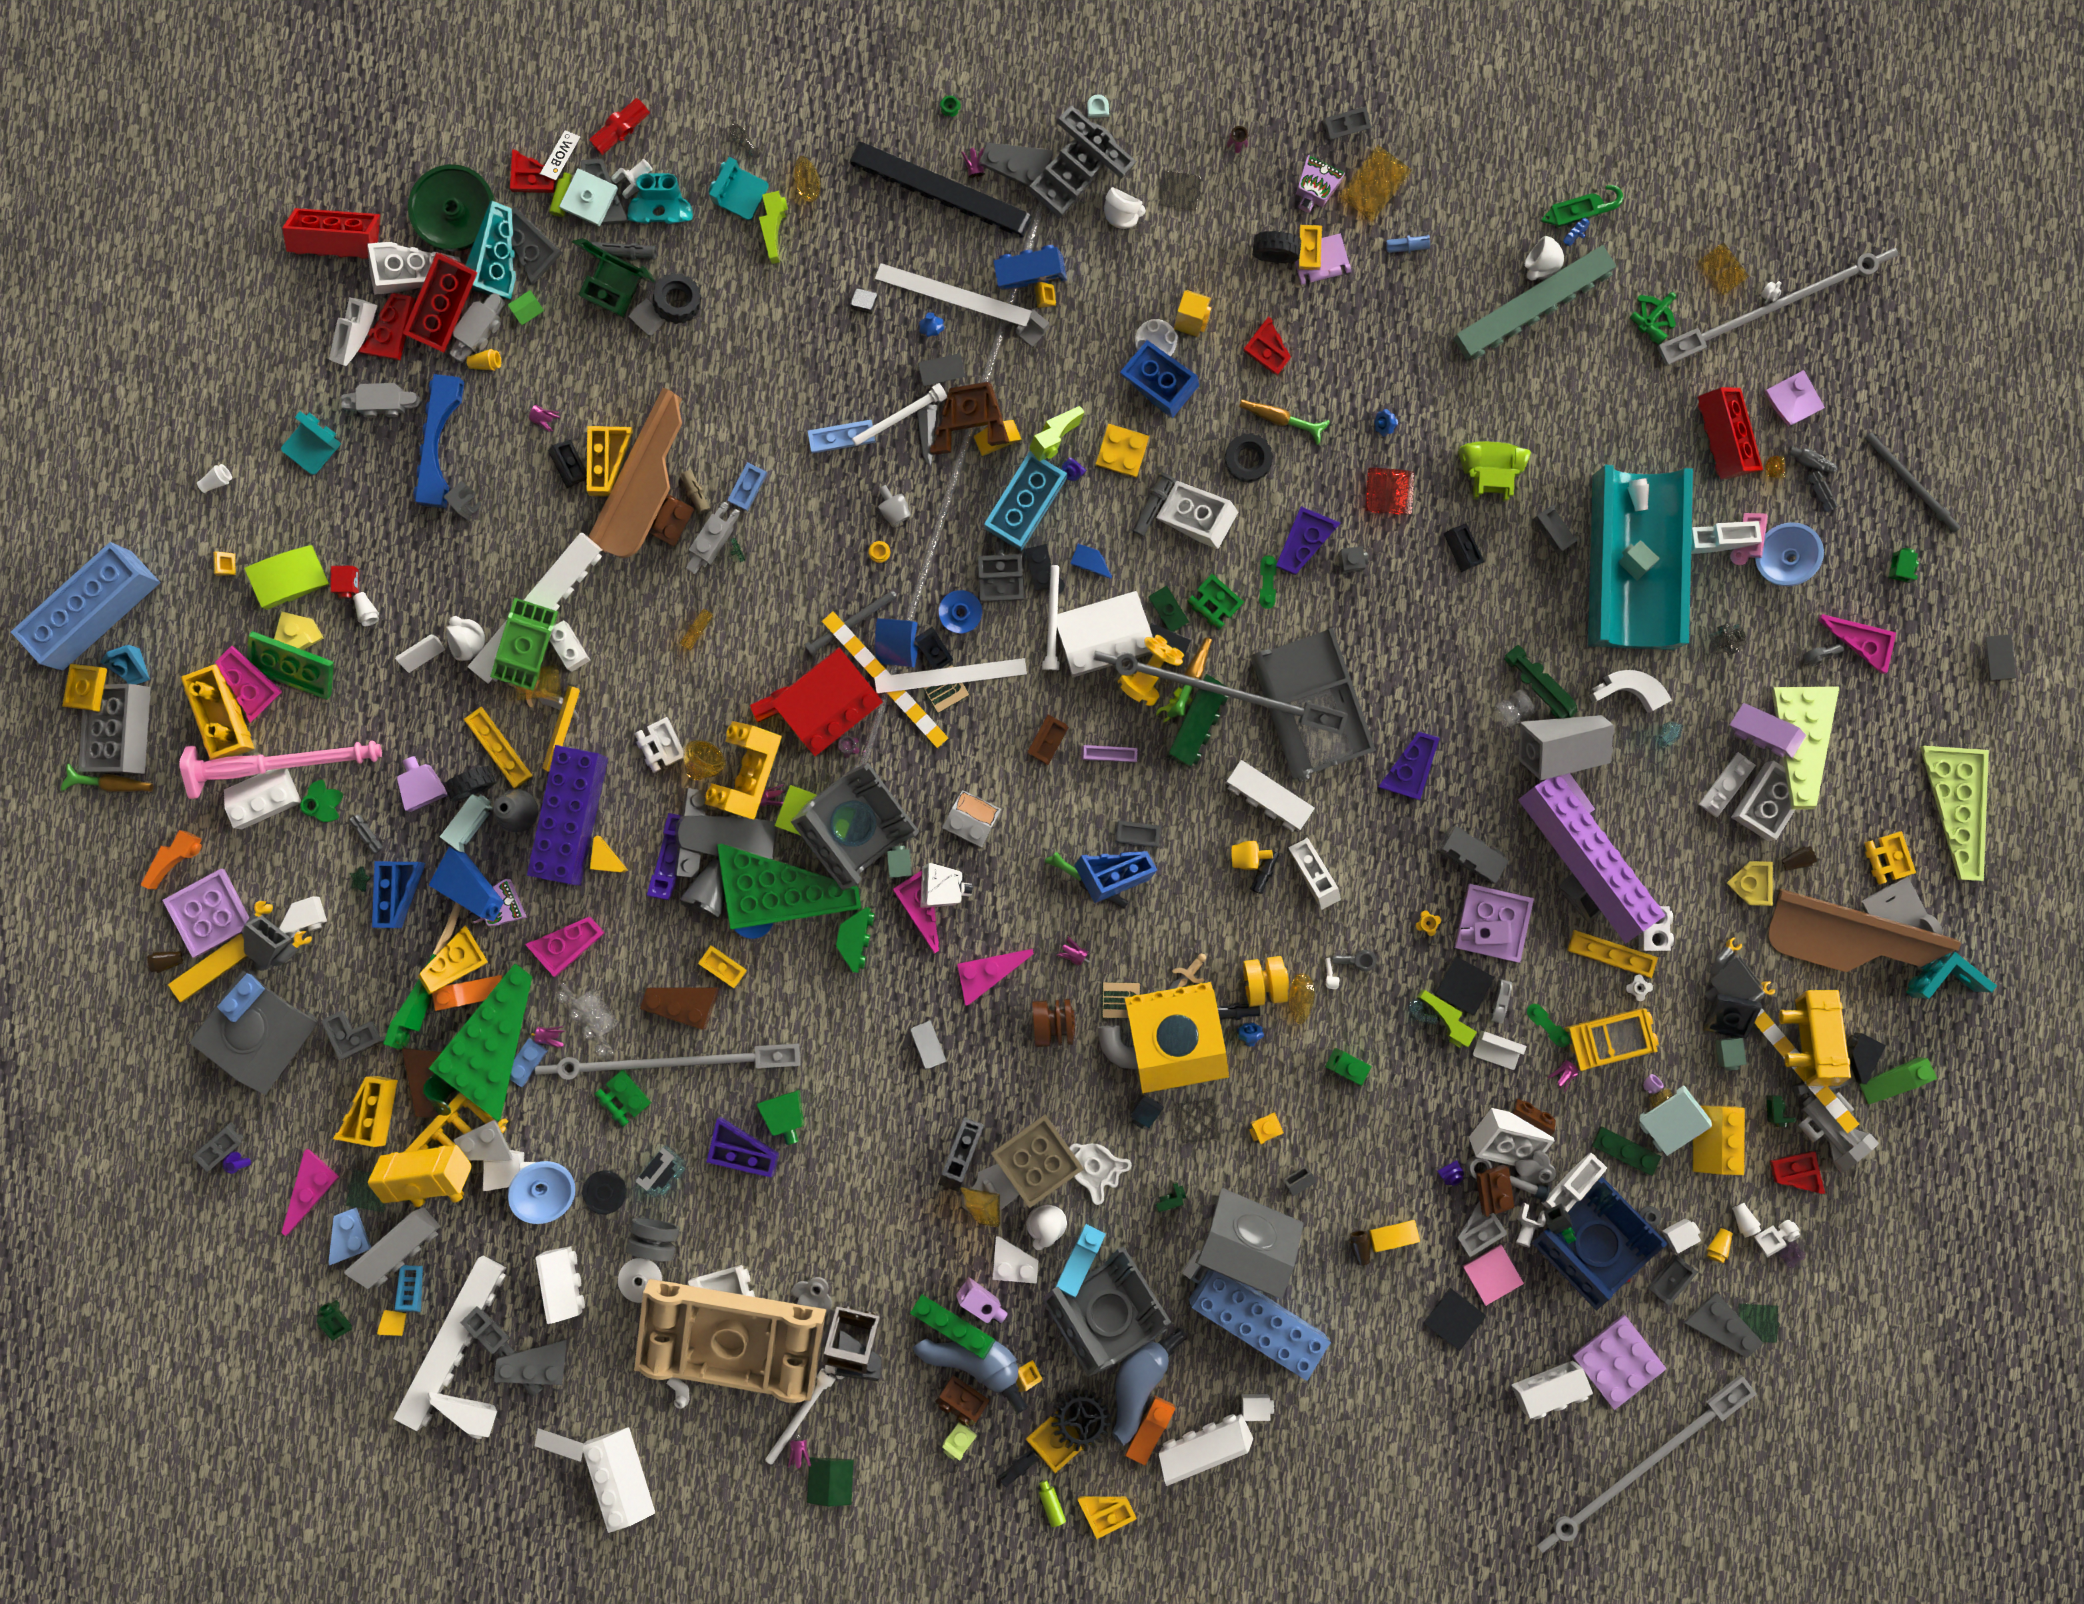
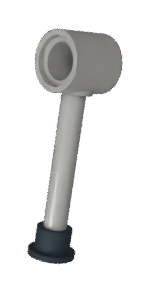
M1476 1156L1470 1157L1466 1162L1467 1173L1477 1179L1474 1166L1478 1162H1482L1483 1170L1480 1174L1484 1173L1485 1170L1492 1168L1491 1163L1487 1159ZM1510 1176L1512 1186L1532 1193L1534 1197L1540 1199L1543 1203L1547 1200L1550 1186L1533 1185Z

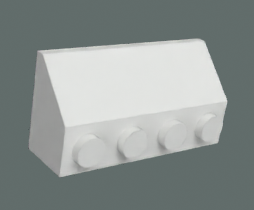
M1229 1415L1219 1424L1209 1423L1202 1428V1431L1197 1433L1190 1431L1184 1434L1180 1440L1175 1441V1439H1171L1163 1443V1447L1159 1452V1458L1166 1486L1247 1454L1253 1437L1243 1415Z
M629 1427L587 1440L584 1443L583 1453L608 1533L631 1526L655 1514Z

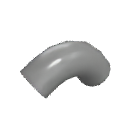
M1120 1026L1098 1027L1101 1050L1108 1060L1120 1068L1138 1069L1134 1047H1127L1121 1041Z

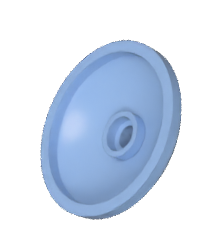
M1784 523L1772 528L1765 534L1762 558H1755L1756 565L1762 576L1769 582L1779 586H1795L1809 580L1818 571L1823 561L1824 548L1820 537L1812 528L1800 523ZM1790 557H1796V559L1793 562L1788 561Z
M548 1161L536 1162L520 1170L512 1179L508 1189V1203L512 1212L519 1219L532 1224L548 1223L559 1218L569 1209L575 1197V1183L570 1172L562 1165ZM542 1184L540 1188H536V1185Z

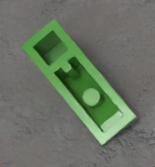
M1917 1057L1869 1079L1867 1085L1859 1084L1867 1103L1872 1104L1918 1088L1936 1080L1937 1077L1928 1058Z

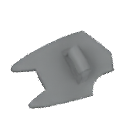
M995 1164L978 1172L975 1185L961 1195L962 1208L981 1220H985L1003 1209L1020 1194L1001 1167Z

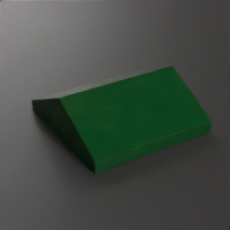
M809 1457L811 1466H809L807 1503L827 1507L852 1505L854 1459Z

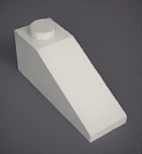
M1306 838L1288 847L1321 910L1340 901L1339 889L1309 839Z
M428 1392L429 1403L468 1433L470 1437L481 1439L482 1436H490L497 1413L494 1405Z

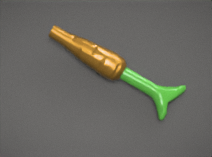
M1241 399L1239 404L1240 408L1246 409L1276 425L1285 426L1289 424L1309 431L1317 445L1321 441L1320 433L1330 423L1329 420L1322 423H1309L1292 417L1289 411L1285 409L1249 402Z
M1204 638L1201 647L1191 660L1184 675L1201 680L1212 643L1210 638ZM1184 685L1177 703L1167 714L1169 717L1185 716V705L1192 691V686Z
M71 764L66 766L67 777L61 785V791L75 784L95 785L109 792H152L153 790L152 783L141 782L112 774H104L101 777L79 775Z

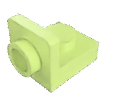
M958 1422L943 1442L944 1453L953 1460L955 1458L961 1460L964 1452L977 1435Z

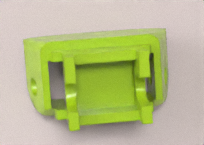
M1489 441L1472 442L1461 446L1458 450V455L1464 473L1469 474L1470 478H1474L1473 499H1478L1479 495L1486 492L1503 494V501H1508L1514 495V478L1524 471L1531 451L1508 443Z

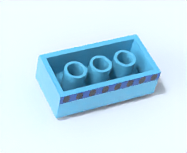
M1029 451L984 523L985 530L1022 551L1066 481L1067 473L1044 459L1038 461L1034 454Z

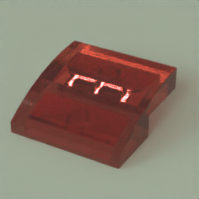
M1368 468L1365 511L1411 515L1414 471Z

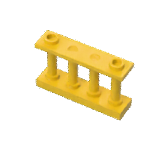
M459 1093L448 1104L451 1113L447 1116L438 1115L404 1152L428 1149L429 1146L427 1144L432 1138L434 1140L437 1139L443 1146H454L455 1143L443 1133L444 1130L442 1128L448 1122L449 1124L453 1123L463 1134L472 1131L459 1117L458 1111L463 1106L465 1108L468 1107L485 1124L494 1119L463 1094ZM502 1119L498 1122L502 1134L507 1129L505 1127L508 1122L507 1119Z

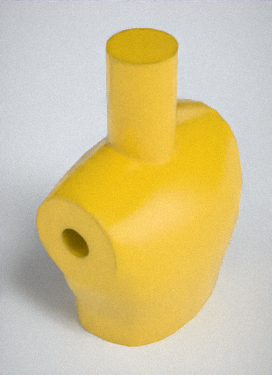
M1245 841L1232 845L1233 868L1256 870L1259 866V859L1273 858V851H1259L1256 841Z

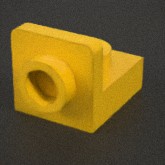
M1275 1112L1250 1123L1252 1128L1249 1129L1253 1141L1258 1140L1259 1144H1264L1265 1141L1284 1133Z

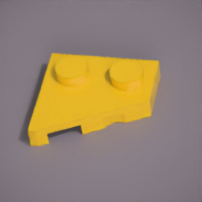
M1078 1497V1502L1096 1539L1137 1519L1127 1497Z

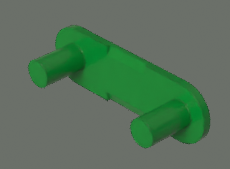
M1270 555L1264 556L1260 565V575H1263L1262 589L1260 588L1259 602L1265 609L1272 608L1276 602V589H1273V582L1277 572L1275 567L1277 561Z
M1529 1005L1527 1008L1528 1017L1537 1026L1541 1025L1549 1034L1548 1037L1558 1047L1564 1048L1570 1043L1569 1034L1560 1025L1556 1026L1548 1018L1549 1014L1540 1005Z

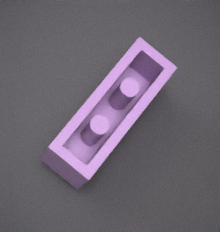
M1745 703L1742 704L1730 723L1737 737L1743 740L1749 738L1753 740L1755 745L1763 749L1767 746L1780 757L1787 755L1793 758L1807 736L1800 727Z

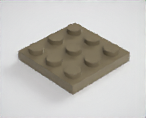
M1046 1114L991 1152V1155L1029 1208L1084 1170Z

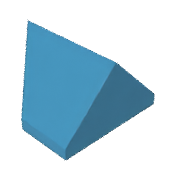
M125 645L108 651L100 661L104 666L127 681V684L137 685L150 680L140 648Z

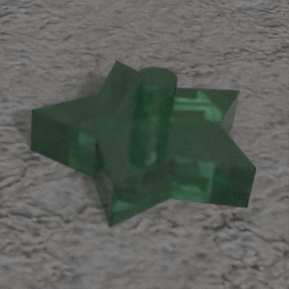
M736 538L731 539L734 551L730 552L731 555L737 554L740 563L745 561L744 554Z
M361 866L356 873H350L353 880L351 889L358 888L361 892H366L367 882L371 877L366 875L364 866Z

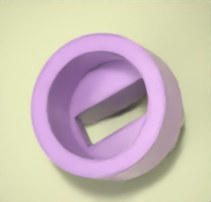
M1650 1074L1643 1084L1646 1091L1649 1090L1650 1094H1655L1664 1087L1661 1080L1653 1074Z

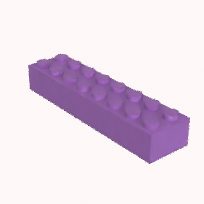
M1561 776L1546 779L1518 799L1625 944L1666 916Z

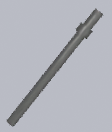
M1870 432L1865 439L1934 511V516L1940 522L1943 521L1953 533L1959 530L1961 527L1949 515V510L1945 506L1942 508L1879 439Z

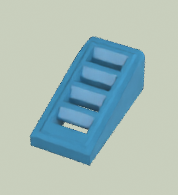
M404 1265L399 1269L395 1311L421 1312L423 1266ZM405 1270L416 1271L414 1272L416 1277H405ZM404 1282H415V1286H404ZM404 1291H414V1296L404 1295ZM404 1300H412L413 1304L404 1305Z

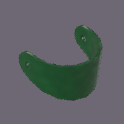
M434 1073L423 1085V1093L438 1115H449L451 1109L443 1101L456 1089Z

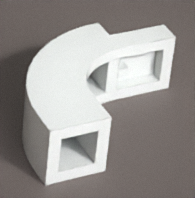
M1635 670L1618 671L1603 677L1607 686L1605 683H1602L1592 688L1594 693L1589 695L1592 703L1615 691H1629L1640 699L1647 713L1672 701L1660 682L1646 673Z

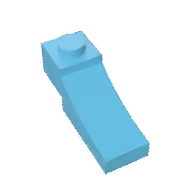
M1087 1224L1083 1227L1055 1288L1059 1287L1063 1294L1073 1299L1076 1298L1084 1278L1098 1253L1106 1235L1105 1233Z

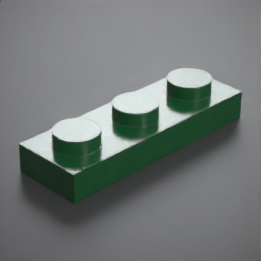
M1600 1126L1591 1145L1650 1176H1653L1662 1157Z

